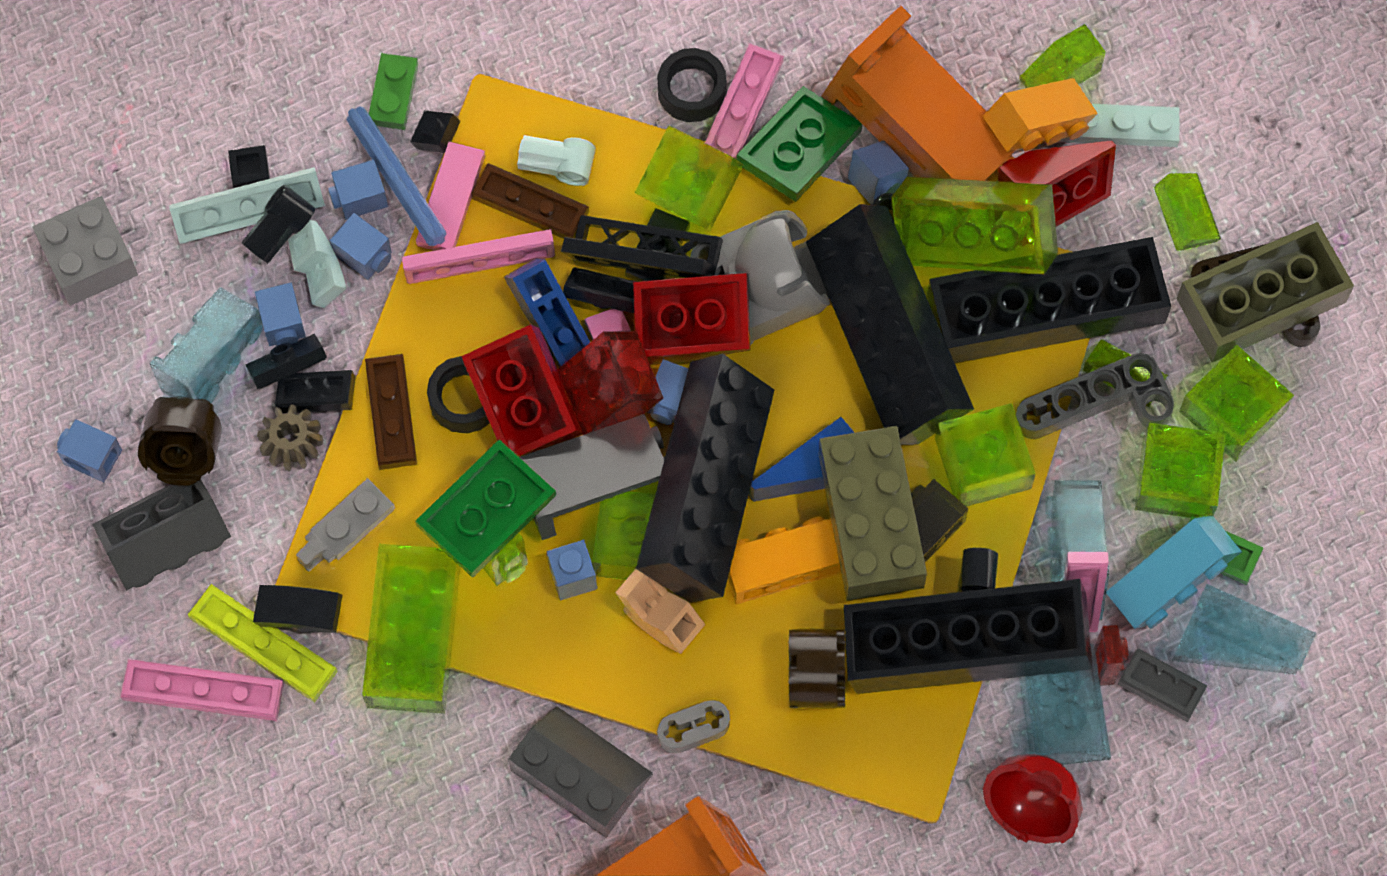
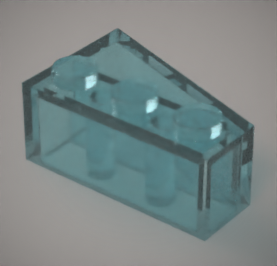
M221 287L192 317V321L195 324L185 336L180 333L174 336L171 344L175 347L164 359L156 356L149 363L161 391L170 397L183 396L196 400L206 399L212 403L219 392V384L226 374L231 375L236 370L241 361L243 350L248 344L252 345L255 343L262 332L263 326L259 310Z
M1055 480L1053 496H1046L1045 501L1046 519H1052V527H1048V550H1053V558L1050 560L1051 582L1064 580L1067 552H1107L1101 481ZM1109 566L1107 570L1099 620H1102L1104 604L1109 580Z
M1206 584L1171 661L1296 675L1303 665L1316 633Z

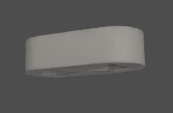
M710 700L670 714L663 718L658 725V742L664 750L676 754L719 739L729 729V711L721 702ZM712 711L714 716L721 715L723 717L719 719V727L712 729L710 724L696 726V724L706 720V713ZM675 725L678 730L691 727V730L682 733V741L675 743L673 738H665L669 734V727Z

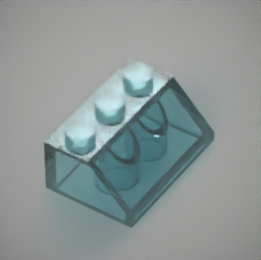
M1091 644L1092 670L1019 677L1030 754L1048 756L1062 765L1111 759L1094 644Z

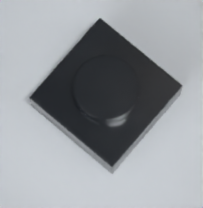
M424 110L410 142L418 150L445 153L448 142L452 141L461 121L452 113Z
M265 145L228 151L233 188L270 179Z

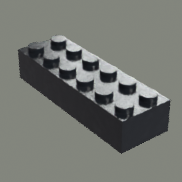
M859 204L807 240L806 244L883 427L897 426L901 445L920 444L974 410L888 207Z
M1153 237L929 279L927 300L954 363L1164 324L1171 309Z
M724 354L691 361L689 364L636 566L637 570L689 603L720 598L724 595L775 391Z
M1080 579L844 605L847 678L857 694L1093 669L1087 595Z

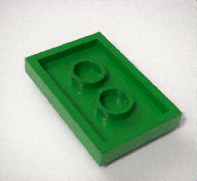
M802 86L737 154L736 164L796 202L861 133L863 124L805 86Z
M499 439L415 520V523L423 533L473 578L556 497V490Z

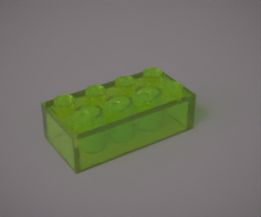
M906 177L891 197L894 223L913 266L1044 275L1058 254L1052 185Z
M379 544L362 692L366 708L441 714L446 712L460 566L441 548Z

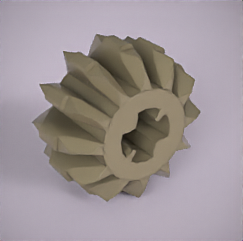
M291 404L288 413L283 414L282 410L276 407L274 410L276 418L264 417L262 422L266 429L260 430L257 433L258 440L263 442L259 447L260 452L263 456H270L269 462L274 467L283 462L285 470L290 471L293 467V462H298L299 466L305 469L307 466L305 457L317 459L319 454L315 447L323 445L324 442L323 436L318 433L321 430L320 422L318 420H311V412L307 409L298 414L296 406ZM289 434H292L293 437L296 439L292 442H289L288 439L285 437Z

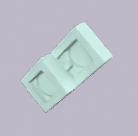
M309 220L301 231L288 239L294 270L306 274L312 305L325 308L347 288L340 264L330 242L318 223Z

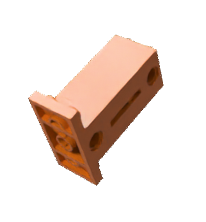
M899 6L848 55L821 97L833 105L839 100L879 142L884 140L907 165L908 171L951 214L960 206L967 211L998 180L999 167L1007 160L1014 158L1012 154L1016 150L1006 152L983 118L987 111L908 33L904 26L911 18V15L902 6Z
M697 796L685 804L689 811L687 814L595 876H768L730 815L702 797Z

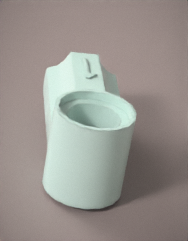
M524 135L519 147L517 166L521 170L554 175L565 184L584 186L589 181L596 147L591 142L581 138L572 137L559 142Z

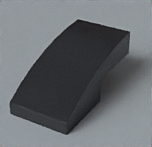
M259 585L253 623L260 627H295L301 632L336 633L343 595L337 592L312 588Z

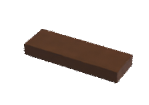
M487 163L471 193L473 200L542 230L551 229L552 234L563 239L564 237L575 239L580 216H587L589 213V206L490 163Z
M403 354L365 359L379 470L418 465Z

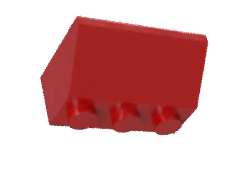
M530 324L461 356L497 441L500 439L518 457L562 443L585 433L540 328Z

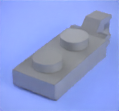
M367 478L310 529L311 531L305 536L308 543L296 554L298 561L310 572L323 559L328 563L335 558L337 560L341 559L394 511V504Z

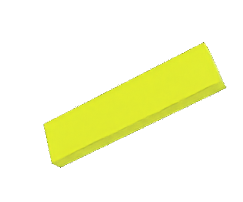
M212 584L188 613L192 621L280 680H283L284 683L314 703L338 672L335 666L278 628L260 627L253 623L254 612Z

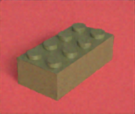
M1316 222L1183 281L1176 299L1210 361L1213 363L1346 303L1354 288V284L1321 226Z
M897 426L820 438L818 455L846 600L924 588L927 571Z

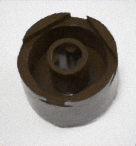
M183 396L157 398L146 415L138 445V458L145 470L147 471L149 467L157 473L158 480L172 485H191L200 481L201 476L207 472L209 474L215 465L222 434L221 422L214 412L213 404L206 399L196 400Z
M789 629L790 708H845V629Z

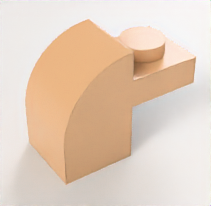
M637 569L632 572L616 591V595L626 606L623 611L635 624L658 642L680 654L705 625L689 602L668 592L664 586Z

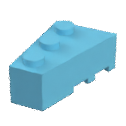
M1214 516L1194 518L1107 590L1106 594L1134 629L1145 627L1146 625L1152 629L1169 615L1166 612L1167 609L1176 602L1181 605L1198 592L1197 586L1206 579L1212 580L1228 567L1227 563L1242 553V551Z

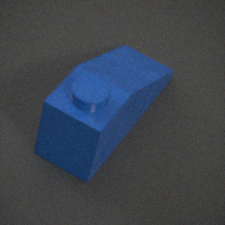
M535 258L504 276L531 325L540 328L549 351L565 378L574 375L599 360L597 353L545 259Z
M842 417L838 418L753 480L749 497L755 502L825 489L818 455L820 438L854 433V431Z

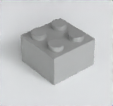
M102 196L32 226L69 306L138 276L133 260Z

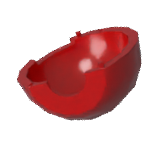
M1038 754L1012 756L987 775L983 785L985 805L992 817L1009 834L1015 836L1017 840H1022L1026 843L1030 840L1045 844L1056 842L1063 844L1074 836L1083 811L1081 794L1073 775L1060 762L1048 756Z

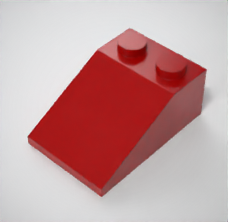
M1110 140L1031 150L1015 159L1007 160L998 170L995 219L1022 245H1025L1110 197L1116 144Z
M747 273L633 282L636 358L646 365L661 364L663 359L672 363H683L719 354L728 355L751 350Z

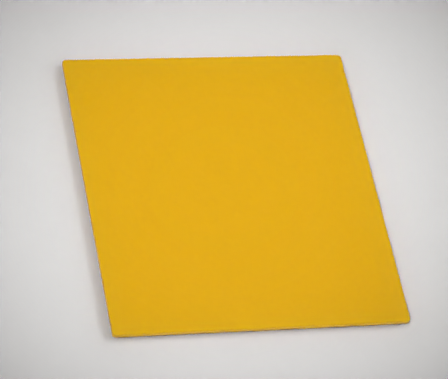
M477 74L471 82L458 116L461 122L451 141L485 151V158L478 180L487 163H490L589 206L587 216L648 225L655 208L690 221L688 232L718 237L755 222L775 211L789 210L794 212L807 228L805 238L792 242L793 247L812 238L859 204L871 205L855 186L820 176L795 202L738 164L727 186L693 173V167L705 143L703 140L483 74ZM524 135L559 142L572 137L581 138L594 144L596 150L588 184L572 186L561 182L554 175L518 169L519 147ZM443 157L441 159L436 175L426 198L427 203H429ZM471 198L456 247L543 230ZM904 201L906 205V224L904 227L903 244L926 298L929 279L1072 252L1036 240L1022 245L1009 232ZM889 210L893 220L899 216L895 211ZM416 226L404 256L435 251L417 246L416 239L419 230ZM590 226L587 241L602 243L608 239L602 228ZM610 230L612 234L617 232V230ZM629 233L619 240L618 244L624 247L636 248L640 238L636 233ZM552 234L555 256L545 260L562 291L573 267L632 280L625 277L626 269L573 261L561 252L564 239ZM692 249L687 252L689 257L691 256ZM401 261L355 379L352 410H343L275 585L326 590L343 595L337 633L657 735L658 725L666 716L705 701H719L729 711L730 725L728 731L719 739L695 748L927 823H936L940 818L982 681L857 694L847 678L845 641V708H790L789 629H845L844 605L956 593L961 573L963 551L967 548L978 547L996 551L998 553L996 588L1013 586L1061 432L1060 429L1037 439H1029L1022 436L1016 427L1017 407L1022 401L1031 396L1077 378L1090 338L955 363L974 410L920 444L901 445L927 571L924 588L847 601L842 574H838L736 604L727 579L723 597L689 603L705 625L680 654L661 644L635 624L623 611L626 606L616 595V591L636 569L659 481L554 517L553 522L557 535L545 540L541 539L535 521L532 519L473 578L416 526L415 520L497 442L490 424L479 431L471 433L452 432L441 426L432 415L427 396L429 378L436 367L446 360L463 356L531 324L504 276L528 262L409 284L406 281L403 262ZM666 276L665 279H677V278ZM567 298L597 353L585 324V318L612 308L602 309L590 303ZM831 301L821 313L755 340L750 345V351L726 355L775 390L752 481L840 417L844 419L854 433L884 428ZM623 311L635 339V314ZM403 354L418 465L379 470L365 359ZM600 357L598 361L568 378H565L555 362L585 433L582 435L645 414L650 428L658 427L664 444V448L660 449L663 457L666 456L674 423L672 422L671 425L659 423L650 416L651 414L646 413V398L661 364L646 365L648 370L647 377L612 389ZM691 361L675 364L689 368ZM470 376L455 377L445 384L442 390V401L449 411L456 414H468L482 407ZM1065 396L1059 400L1058 404L1063 410H1068L1072 396ZM1048 403L1047 412L1051 411V418L1054 419L1055 417L1052 415L1051 404ZM1028 412L1026 421L1031 420L1034 425H1038L1040 416H1035L1033 412ZM368 478L394 504V511L341 559L337 560L335 558L330 563L323 559L308 572L300 564L296 556L308 543L305 536L311 531L310 529ZM825 489L755 502L748 495L737 540L750 539V542L765 538L766 533L777 528H787L789 531L802 527V524L811 518L824 517L825 520L830 519ZM584 540L596 575L597 589L560 601L549 568L547 551ZM666 588L668 592L678 596L677 594ZM712 711L706 713V720L696 724V726L710 724L712 729L719 727V719L723 717L721 715L714 716ZM675 725L669 727V734L665 738H673L675 742L682 741V733L691 730V727L678 730Z

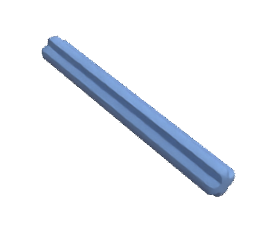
M361 106L356 109H350L347 122L372 160H375L377 168L426 243L432 247L437 244L441 245L445 241L444 237L447 235V232L366 109Z

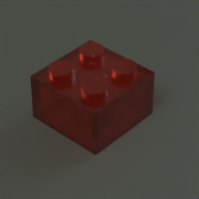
M603 331L558 369L583 435L643 415L664 399L637 331Z

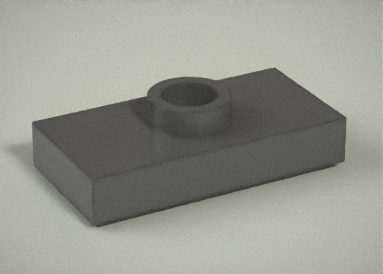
M1139 648L1135 651L1118 683L1123 688L1186 722L1189 721L1207 688L1206 684Z

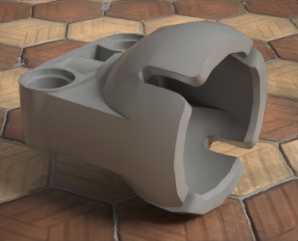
M789 210L775 211L755 222L721 236L723 243L715 275L748 274L750 345L761 337L821 313L830 304L829 296L806 242L795 247L792 245L793 241L806 237L807 228L802 220ZM698 244L692 249L690 257L707 261L710 245Z

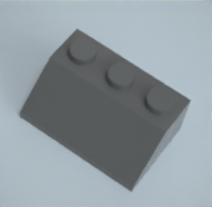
M201 479L191 485L170 484L92 524L126 591L133 587H142L150 583L154 576L168 569L173 570L182 567L188 562L189 558L203 551H213L220 547L224 540L231 537L212 497Z
M558 706L529 730L508 758L512 772L606 838L653 775L650 770Z

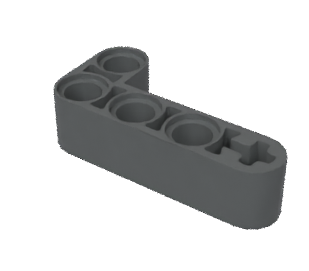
M1137 353L1025 399L1017 407L1016 427L1022 436L1029 439H1037L1130 401L1141 424L1148 429L1157 430L1165 427L1171 420L1174 401L1154 358L1148 354ZM1135 367H1144L1150 373V378L1143 382L1135 381L1129 372ZM1102 381L1109 382L1115 388V392L1110 396H1100L1095 392L1094 386ZM1065 396H1072L1079 402V407L1074 411H1065L1059 406L1058 402ZM1157 401L1164 405L1166 412L1161 416H1152L1148 414L1145 406L1149 402ZM1048 403L1051 404L1052 415L1055 417L1054 419L1051 418V411L1047 412ZM1028 412H1033L1035 416H1040L1038 425H1034L1031 420L1026 421Z

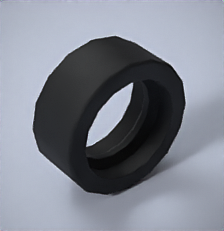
M699 48L681 49L670 54L661 64L657 75L658 99L664 110L675 119L685 122H701L720 110L727 94L726 70L721 61L709 51ZM685 69H699L712 77L714 88L709 97L701 101L687 102L673 95L670 87L672 77Z
M459 356L448 359L436 367L429 378L427 396L432 415L441 426L452 432L471 433L479 431L490 424L483 406L472 413L456 414L449 411L442 401V390L447 382L455 377L469 376L462 357Z

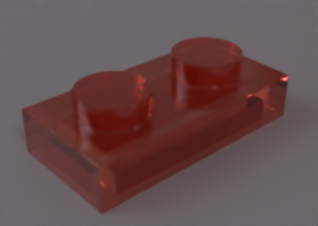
M1118 625L1102 626L1094 646L1099 686L1114 685L1119 672L1124 670V661H1128L1126 637H1120Z

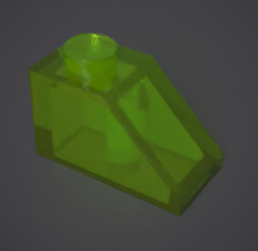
M1083 24L1054 41L1020 75V80L1026 88L1074 78L1079 85L1101 72L1106 51L1086 24Z

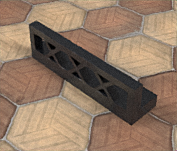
M581 215L575 239L564 237L561 252L577 262L675 278H690L715 275L723 239L718 236ZM590 226L602 228L608 239L602 243L587 241ZM610 230H617V232L612 234ZM629 233H636L643 244L637 248L620 246L618 241ZM644 235L653 236V237H651L650 239L647 240ZM664 238L672 239L677 250L668 254L656 252L652 247ZM679 240L686 241L687 243L682 246ZM698 244L710 245L707 261L705 259L689 257L687 252Z

